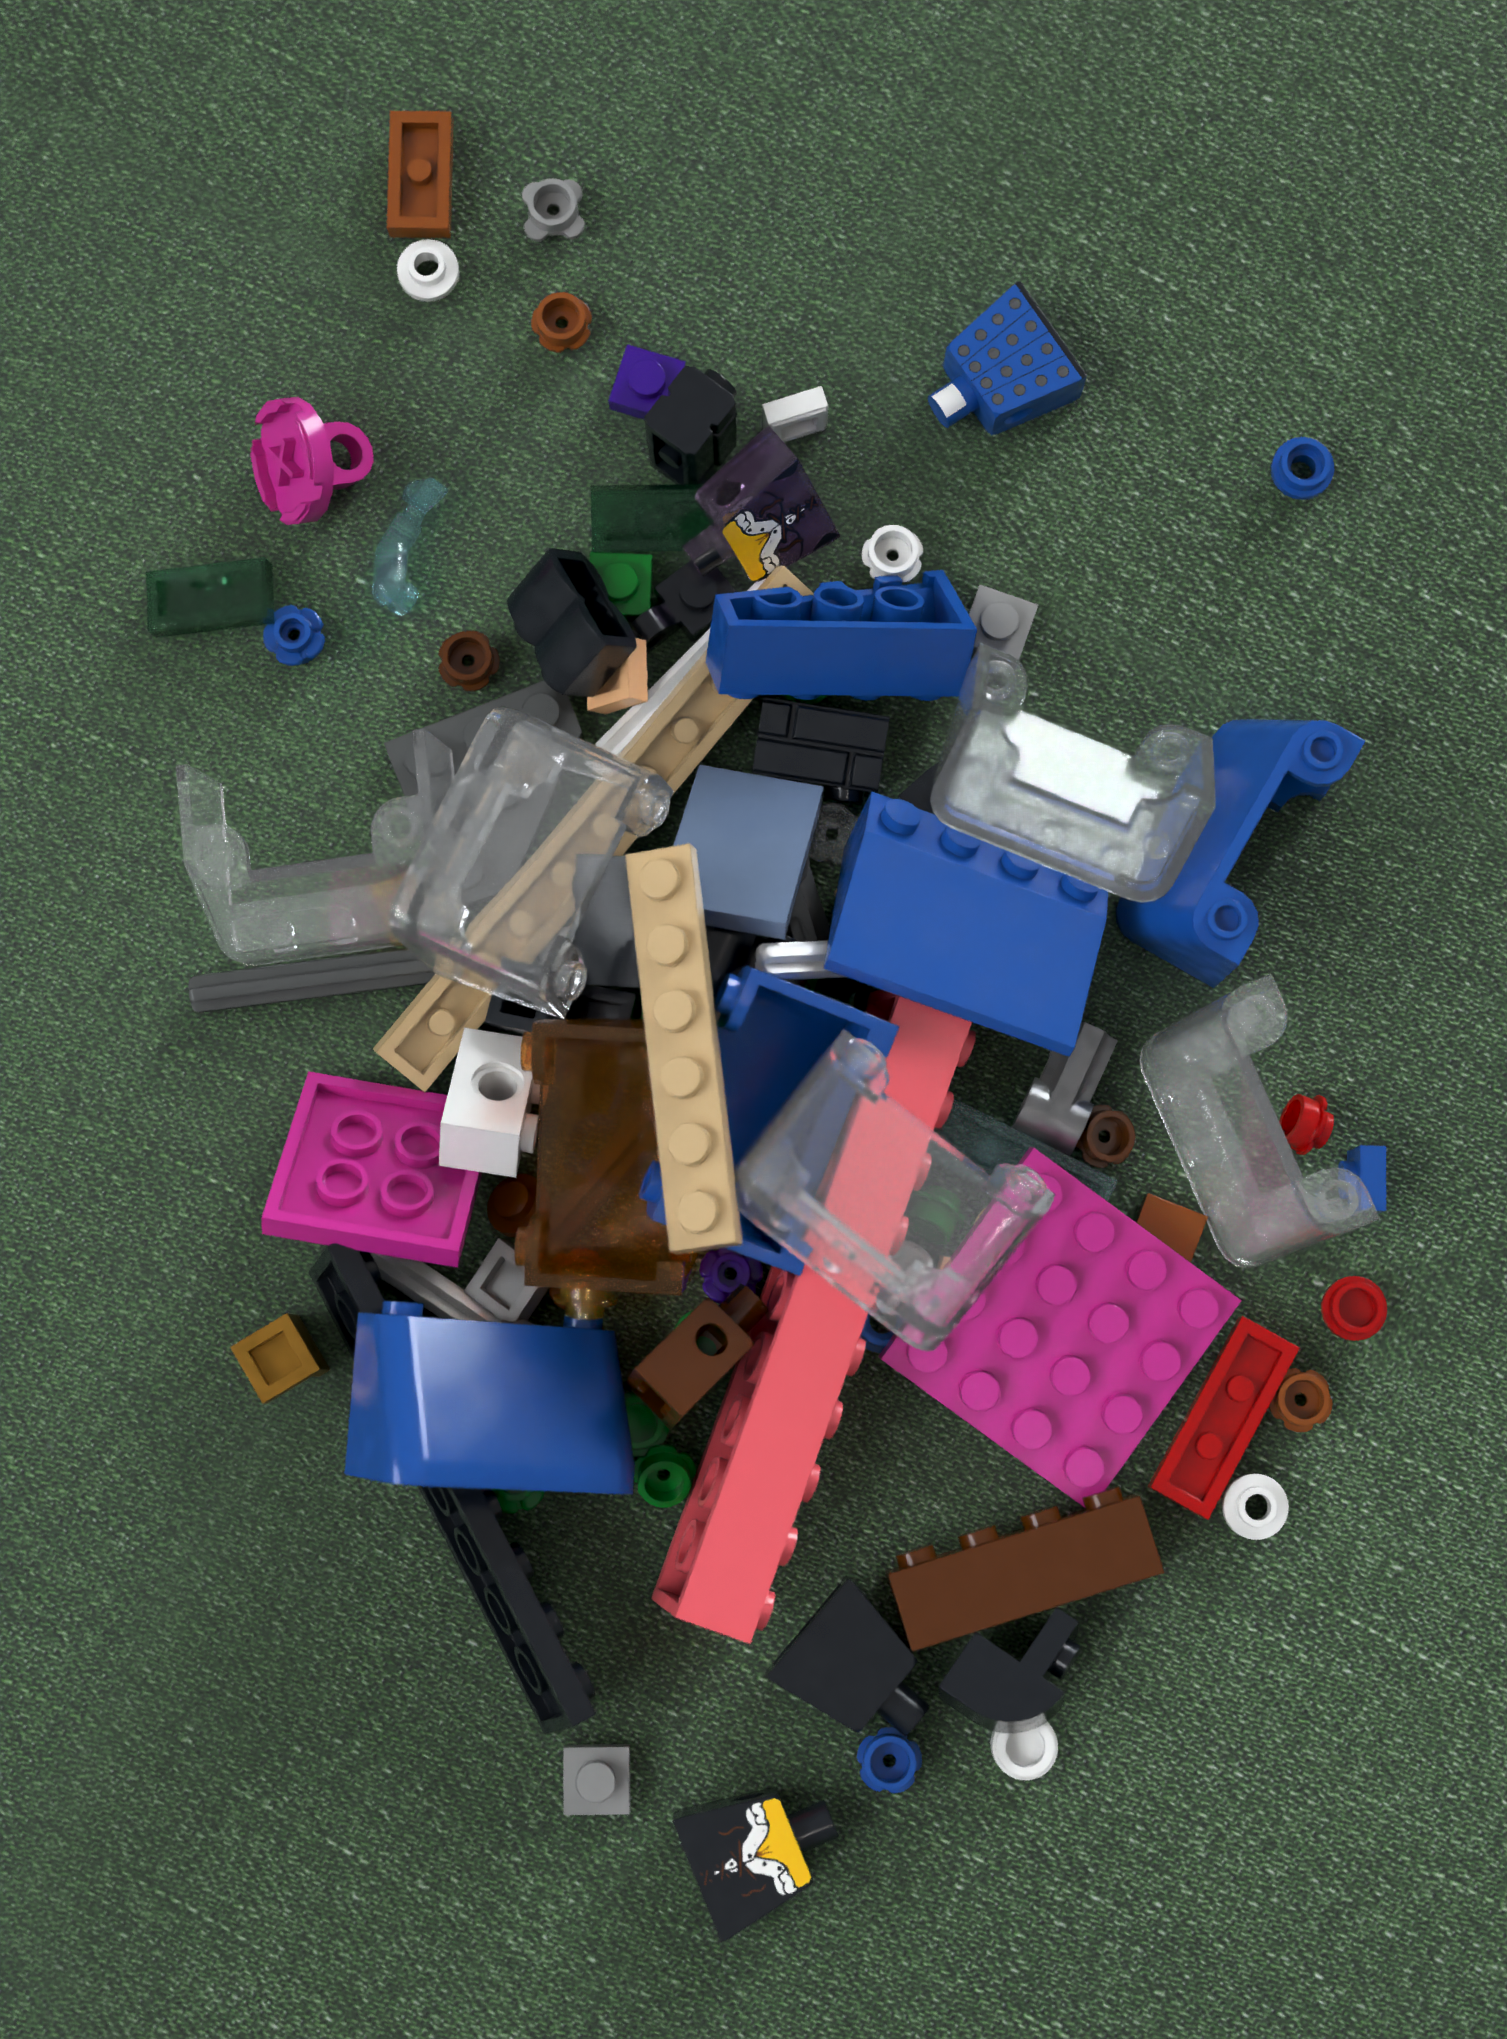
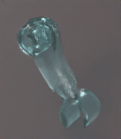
M434 478L414 480L408 483L402 494L403 501L408 505L402 513H396L375 550L372 583L373 598L379 606H387L392 613L399 616L405 615L413 608L419 595L414 585L405 582L408 552L421 533L422 527L420 525L425 514L448 492V488Z

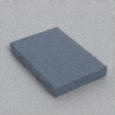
M699 765L673 846L690 843L697 850L705 925L785 940L821 810L824 786Z

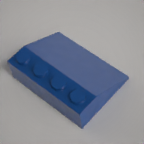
M871 791L844 847L823 969L1070 1057L1075 1049L1107 920L1109 879L1097 875L1087 867L1070 865L1040 854L1027 845L1002 840L978 831L965 822L951 821L918 809L908 801L891 799Z

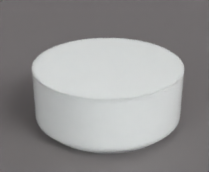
M1048 1722L1035 1729L1021 1733L992 1732L990 1742L992 1756L1001 1770L1012 1778L1019 1780L1039 1778L1050 1770L1056 1760L1058 1741L1053 1728Z

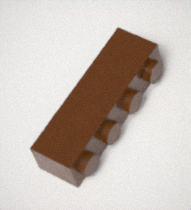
M1120 1486L1082 1497L1085 1509L1060 1516L1058 1506H1052L1021 1516L1023 1528L998 1536L996 1526L991 1525L959 1535L958 1539L961 1547L936 1555L933 1544L896 1555L899 1567L886 1570L885 1572L908 1647L913 1652L1165 1573L1141 1497L1133 1494L1123 1497Z

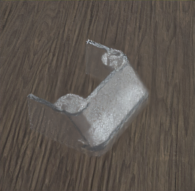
M425 728L412 730L418 794L390 799L377 810L371 823L373 853L251 870L250 851L246 840L239 832L226 826L223 784L189 764L175 766L184 866L221 951L228 958L248 966H258L444 940L458 932L465 922L468 908L452 750Z

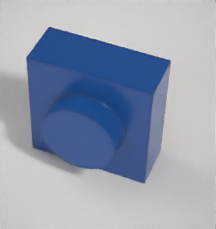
M1357 1146L1347 1151V1161L1339 1162L1337 1192L1339 1199H1347V1215H1375L1386 1211V1146Z

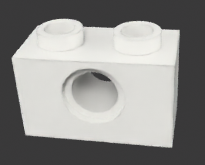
M464 1028L441 1120L439 1166L516 1178L521 1153H533L535 1149L539 1115L530 1114L532 1104L544 1105L547 1093L550 1067L539 1066L541 1039Z

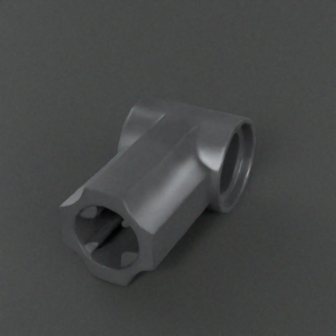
M1081 1022L1075 1049L1070 1057L1050 1051L1044 1070L1039 1079L1034 1078L1011 1129L1070 1156L1090 1117L1094 1104L1090 1103L1091 1098L1118 1040L1091 1024Z

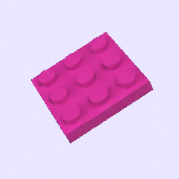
M308 1071L262 1214V1234L328 1246L337 1243L357 1251L458 1268L482 1172L439 1166L440 1126L447 1095Z

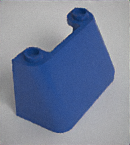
M1240 719L1232 720L1222 725L1208 743L1119 899L1116 908V923L1122 934L1131 942L1215 988L1239 966L1258 929V912L1253 902L1242 892L1226 884L1225 880L1266 808L1269 807L1278 812L1288 800L1300 795H1309L1321 801L1331 784L1339 781L1351 768L1366 740L1337 724L1325 720Z
M746 965L737 976L730 973L725 976L714 1002L715 1011L721 1013L717 1022L743 1244L724 1248L800 1276L812 1248L811 1243L801 1240L806 1226L801 1219L803 1217L814 1221L818 1212V1208L812 1204L860 1083L868 1085L873 1074L863 1069L862 1066L864 1063H871L876 1053L888 1057L900 1026ZM653 1160L644 1176L639 1198L648 1201L647 1216L651 1220L667 1226L660 1162Z
M383 1301L382 1314L358 1313L344 1475L385 1483L415 1486L633 1494L635 1462L615 1331L602 1330L603 1317L564 1314L563 1327L422 1317V1303Z

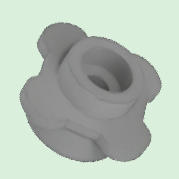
M550 178L540 182L529 183L523 189L522 200L528 206L529 219L524 224V230L528 238L536 242L543 241L547 236L564 235L567 239H576L583 233L585 223L578 212V202L582 199L583 193L581 186L577 182L570 179L562 181ZM551 206L559 208V212L556 215H550L547 212Z

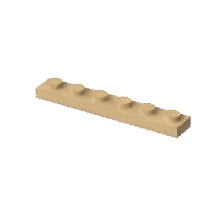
M689 843L626 854L669 1250L674 1254H683L743 1245L697 850Z

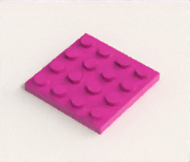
M1029 1147L878 1357L1085 1508L1082 1497L1106 1490L1242 1300L1036 1148Z

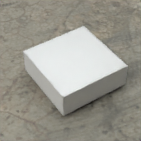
M822 386L762 404V427L768 445L772 444L774 446L825 430V427H827L828 403Z

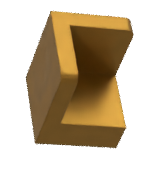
M286 1313L230 1347L263 1404L271 1402L307 1379L319 1377L330 1370L300 1316L296 1314Z

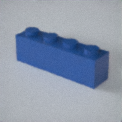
M944 570L923 572L922 583L902 585V579L898 575L875 577L873 588L861 590L848 588L842 581L824 582L819 584V588L814 591L813 595L801 596L798 591L791 587L716 594L706 665L718 694H728L738 699H753L759 695H790L802 700L816 699L821 695H850L860 700H875L881 696H911L923 701H934L941 696L964 697L977 628Z

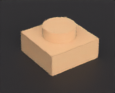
M635 638L637 648L594 697H587V711L609 714L648 702L646 640Z

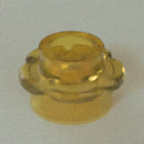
M590 1272L562 1274L560 1276V1294L553 1295L555 1303L566 1305L565 1316L574 1319L593 1320L604 1318L605 1308L612 1307L618 1302V1298L612 1294L613 1278L609 1275Z

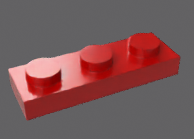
M1239 1316L1147 1487L1203 1519L1209 1520L1300 1347L1250 1319Z

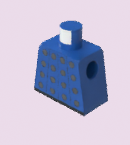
M1019 281L951 341L946 348L943 363L944 370L951 381L930 394L928 402L936 418L946 428L974 412L985 430L991 435H997L1080 398L1087 374L1022 282Z

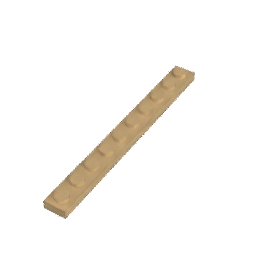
M776 566L757 589L791 587L798 591L801 596L814 594L785 566ZM707 650L374 1046L373 1050L422 1091H427L457 1055L464 1028L478 1029L485 1021L500 961L531 966L575 913L572 882L576 873V855L623 856L753 700L738 699L728 694H718L706 665Z

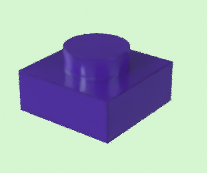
M627 344L608 400L609 409L644 419V416L661 395L668 396V386L686 366V362Z

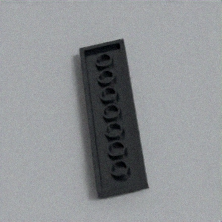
M333 1243L325 1248L308 1273L354 1361L358 1313L382 1314L384 1299L377 1287L382 1282V1278L371 1253L357 1251ZM418 1486L543 1733L547 1734L575 1727L596 1715L590 1699L595 1697L592 1682L582 1665L577 1661L570 1663L559 1642V1639L564 1637L562 1624L556 1612L547 1601L539 1603L528 1579L533 1577V1570L524 1550L517 1542L514 1541L509 1544L497 1521L503 1517V1513L493 1490L484 1488Z

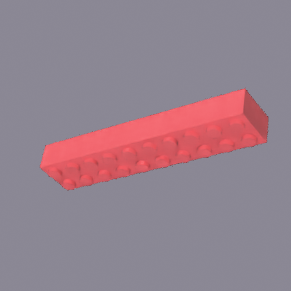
M884 990L870 992L863 1012L900 1027L888 1057L876 1053L871 1063H864L862 1066L863 1069L873 1074L868 1085L860 1083L812 1204L818 1208V1212L814 1221L803 1217L801 1219L806 1224L801 1240L812 1244L801 1275L798 1276L771 1265L760 1299L768 1309V1313L747 1333L755 1344L735 1365L651 1597L654 1602L675 1618L751 1644L755 1630H763L772 1614L775 1593L770 1591L774 1576L778 1565L786 1566L794 1552L798 1537L797 1528L792 1527L801 1501L809 1502L816 1490L821 1468L815 1462L824 1438L829 1440L833 1437L840 1423L843 1412V1403L838 1401L846 1375L852 1377L862 1361L866 1343L864 1339L860 1338L868 1313L875 1314L884 1299L888 1279L882 1276L890 1251L897 1252L907 1235L910 1216L904 1214L912 1190H919L929 1173L932 1154L926 1152L934 1128L940 1129L950 1114L954 1093L948 1091L956 1066L961 1068L965 1065L975 1043L976 1033L970 1030L972 1022Z

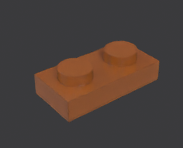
M390 111L387 230L390 238H451L454 126L451 111Z

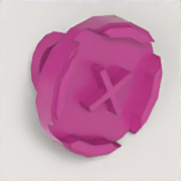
M299 397L267 401L256 415L255 425H263L261 428V438L252 439L251 460L254 479L265 505L268 506L271 512L280 511L282 517L279 520L286 525L318 521L328 509L333 490L343 489L357 483L371 470L374 461L373 448L368 437L360 428L347 422L323 423L311 404ZM331 441L343 444L351 456L349 470H344L333 462Z

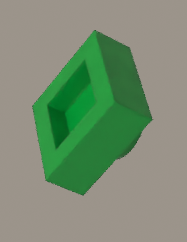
M590 552V562L604 581L608 592V599L618 608L627 621H634L638 616L651 608L652 554Z

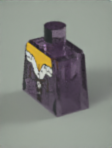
M767 426L697 490L695 500L711 526L681 547L702 577H705L732 558L750 581L759 582L767 578L776 566L787 567L832 543L840 537V534L799 459L773 429Z

